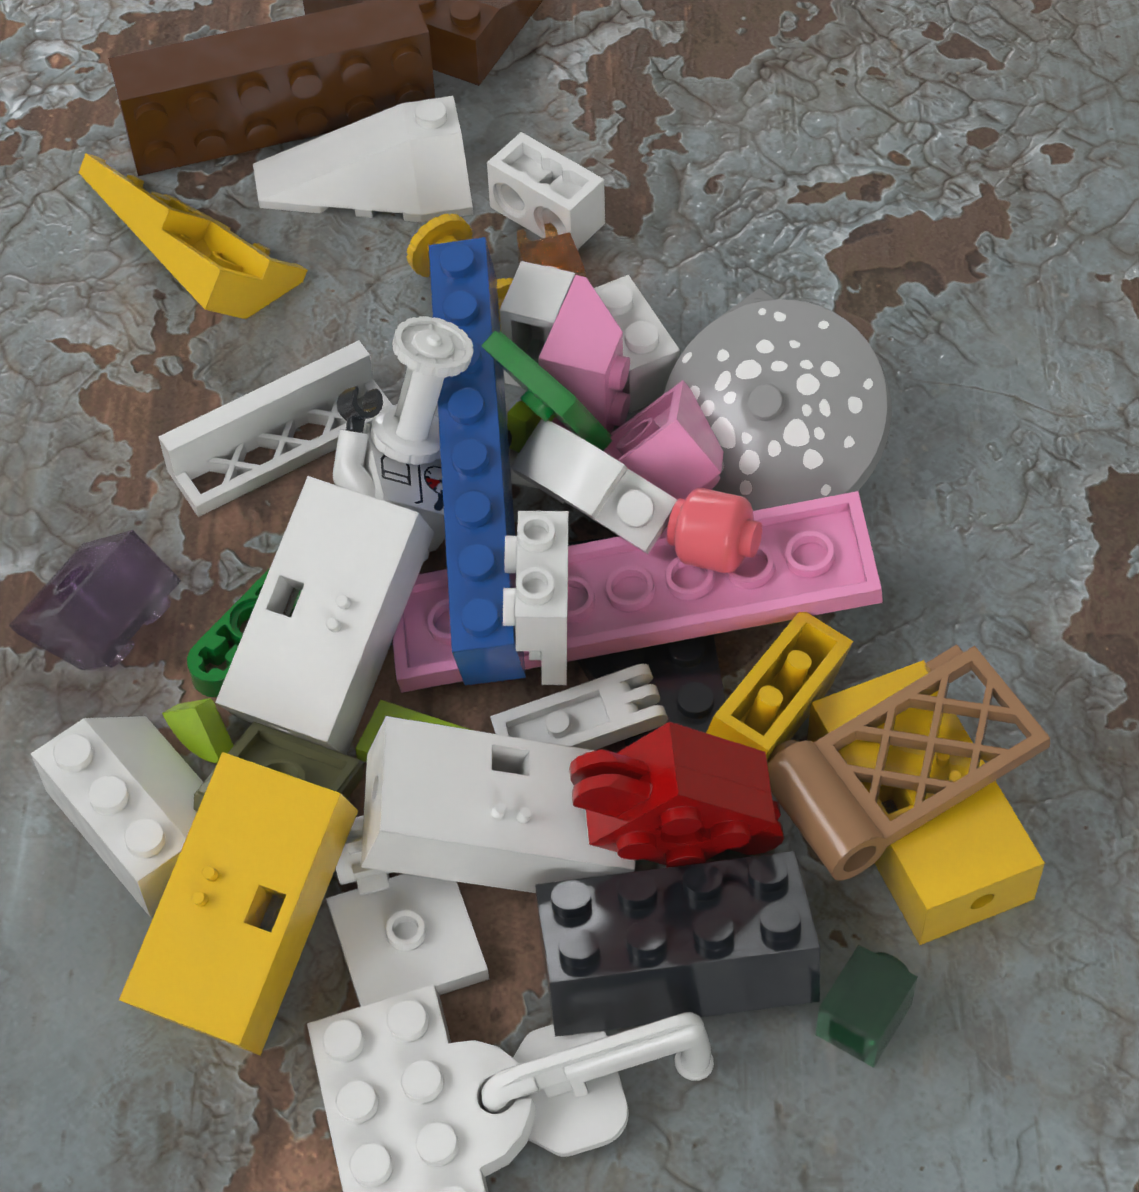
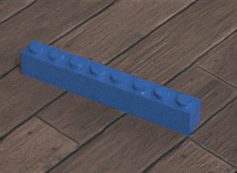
M486 237L429 245L433 318H440L455 324L468 335L473 344V355L468 368L464 372H460L459 375L444 378L438 399L452 654L464 685L526 678L524 651H516L515 626H503V589L516 588V573H505L504 563L505 536H515L503 368L481 346L494 331L500 332L497 278Z

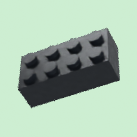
M795 851L535 884L540 938L555 1037L641 1026L684 1012H692L700 1017L820 1002V944Z

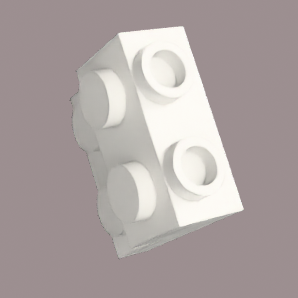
M518 511L517 536H505V573H516V588L503 589V626H515L516 651H529V660H541L542 685H567L568 511Z

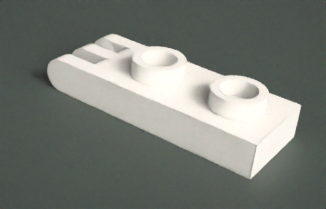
M647 664L634 665L490 716L495 733L498 735L596 750L661 727L668 721L664 707L662 705H655L660 701V695L657 687L649 684L653 676Z

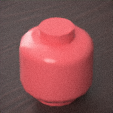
M696 488L686 499L679 498L675 502L667 528V542L669 545L675 546L677 557L682 563L721 573L736 571L745 557L754 558L762 537V523L754 521L753 509L747 498L705 488Z

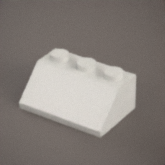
M146 716L83 718L32 752L31 756L46 792L145 912L152 917L156 912L197 811L193 809L194 794L204 782Z

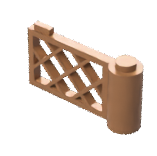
M956 644L925 663L928 674L817 741L805 740L797 742L796 740H788L775 747L771 753L767 765L772 794L835 880L850 879L862 873L881 857L886 847L1050 747V737L975 645L963 652ZM971 670L986 687L983 704L947 698L949 683ZM936 691H938V696H937V697H936V696H930L931 694H933V693H935ZM993 697L1001 706L991 705ZM908 708L934 711L929 736L893 731L896 716ZM943 713L979 718L975 743L938 738ZM988 720L1016 724L1026 736V739L1010 749L983 745ZM885 723L884 729L877 728ZM855 740L881 743L875 769L848 765L838 751ZM890 745L926 751L921 776L884 771ZM935 752L971 758L969 773L956 782L930 778ZM980 760L988 761L987 763L979 767ZM861 782L872 783L870 793ZM881 785L917 791L914 807L890 821L877 804ZM926 793H933V794H935V795H933V796H931L930 798H928V799L925 800Z

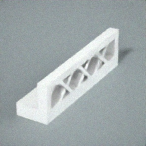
M358 340L158 437L168 473L196 515L200 517L336 450L339 429H346L347 423L337 410V400L339 395L346 389L358 386V399L364 396L367 391L376 388L383 396L382 409L392 404L373 380L370 354ZM373 418L366 419L364 426L366 423L371 424ZM307 423L325 426L323 435L312 440L293 438L295 430ZM258 447L276 450L273 459L261 465L243 462L246 454ZM209 471L226 474L221 485L200 494L191 481Z

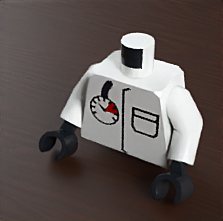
M358 386L348 388L339 395L337 400V410L347 423L346 429H339L333 481L337 486L419 512L435 532L425 556V561L428 559L429 552L435 551L445 539L441 457L428 464L413 465L411 463H401L385 456L371 441V424L366 423L364 426L366 419L375 417L382 410L383 396L381 392L376 388L367 391L363 397V408L361 409L357 403ZM508 430L509 447L512 442V435L510 430Z

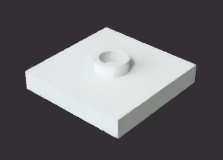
M402 874L389 878L390 889L360 896L359 889L357 888L326 898L360 1007L434 984L439 995L489 979L488 968L457 881Z

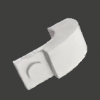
M542 419L539 421L510 466L514 473L562 504L566 502L647 554H649L667 526L672 508L677 501L671 495L628 469L617 459L549 420L547 422Z

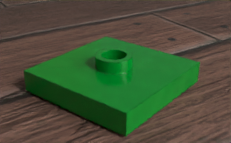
M494 331L481 345L526 391L520 397L521 401L543 421L547 422L553 415L575 435L602 451L613 441L610 438L612 435L570 391L501 331L499 333Z

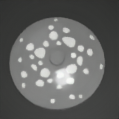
M776 299L751 303L734 309L710 323L698 333L682 352L672 369L664 392L665 394L682 380L689 386L724 451L722 471L719 474L721 478L712 490L747 498L751 503L753 511L858 491L871 476L881 459L891 425L892 406L888 380L879 358L868 341L852 324L835 312L819 305L798 300Z

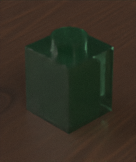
M858 945L819 1006L815 1035L874 1068L912 1006L918 976L910 973L906 965L898 958L885 952L874 953Z

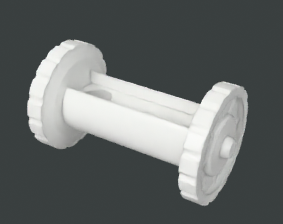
M419 316L418 318L413 317L405 322H401L395 330L392 342L394 354L398 356L397 358L401 363L407 365L398 404L385 406L378 415L373 417L370 427L371 441L380 452L398 462L411 463L413 465L428 464L441 457L439 418L434 416L443 381L448 376L453 377L459 375L460 372H464L468 368L473 355L471 339L458 326L440 318Z

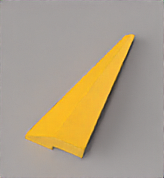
M85 153L78 173L205 310L247 319L304 281L308 270L301 265L271 258L269 256L271 249L260 243L251 245L230 231V227L171 195L153 191L149 193L143 189V180L129 174L125 177L105 163L106 160Z

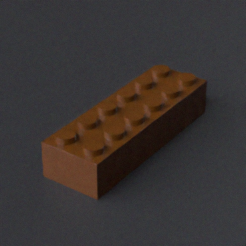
M371 0L108 58L138 176L330 133L401 103L435 98L429 31L417 0Z

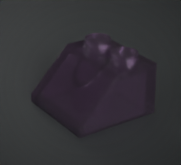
M134 530L83 543L9 626L18 635L80 670L105 666L112 668L132 651L135 642L131 638L142 625L153 623L166 612L171 605L168 595L181 580Z

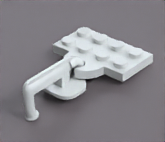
M434 984L307 1023L343 1192H489L485 1177L509 1165L527 1144L528 1140L561 1157L573 1156L607 1145L616 1140L624 1131L629 1117L628 1104L618 1071L675 1053L674 1061L678 1073L691 1081H700L707 1078L714 1066L711 1046L704 1022L699 1015L692 1012H684L608 1037L604 1030L555 1037L552 1024L530 1032L524 1038L513 1058L498 1046L476 1040L451 1043L440 996Z

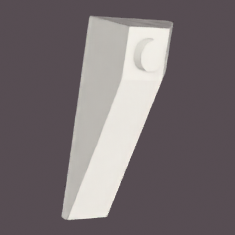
M453 96L401 103L253 163L259 207L263 209L322 213L329 207L355 209L356 217L373 218L375 211L403 213L404 221L427 222L443 214L473 215L462 133Z

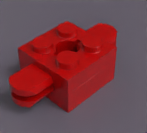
M668 722L617 753L608 750H596L580 755L570 763V781L574 785L571 792L572 803L574 807L586 810L589 845L617 852L618 856L623 859H644L666 865V867L705 863L706 860L726 849L746 855L765 853L781 845L784 840L783 826L778 821L781 816L780 805L778 801L772 800L765 751Z

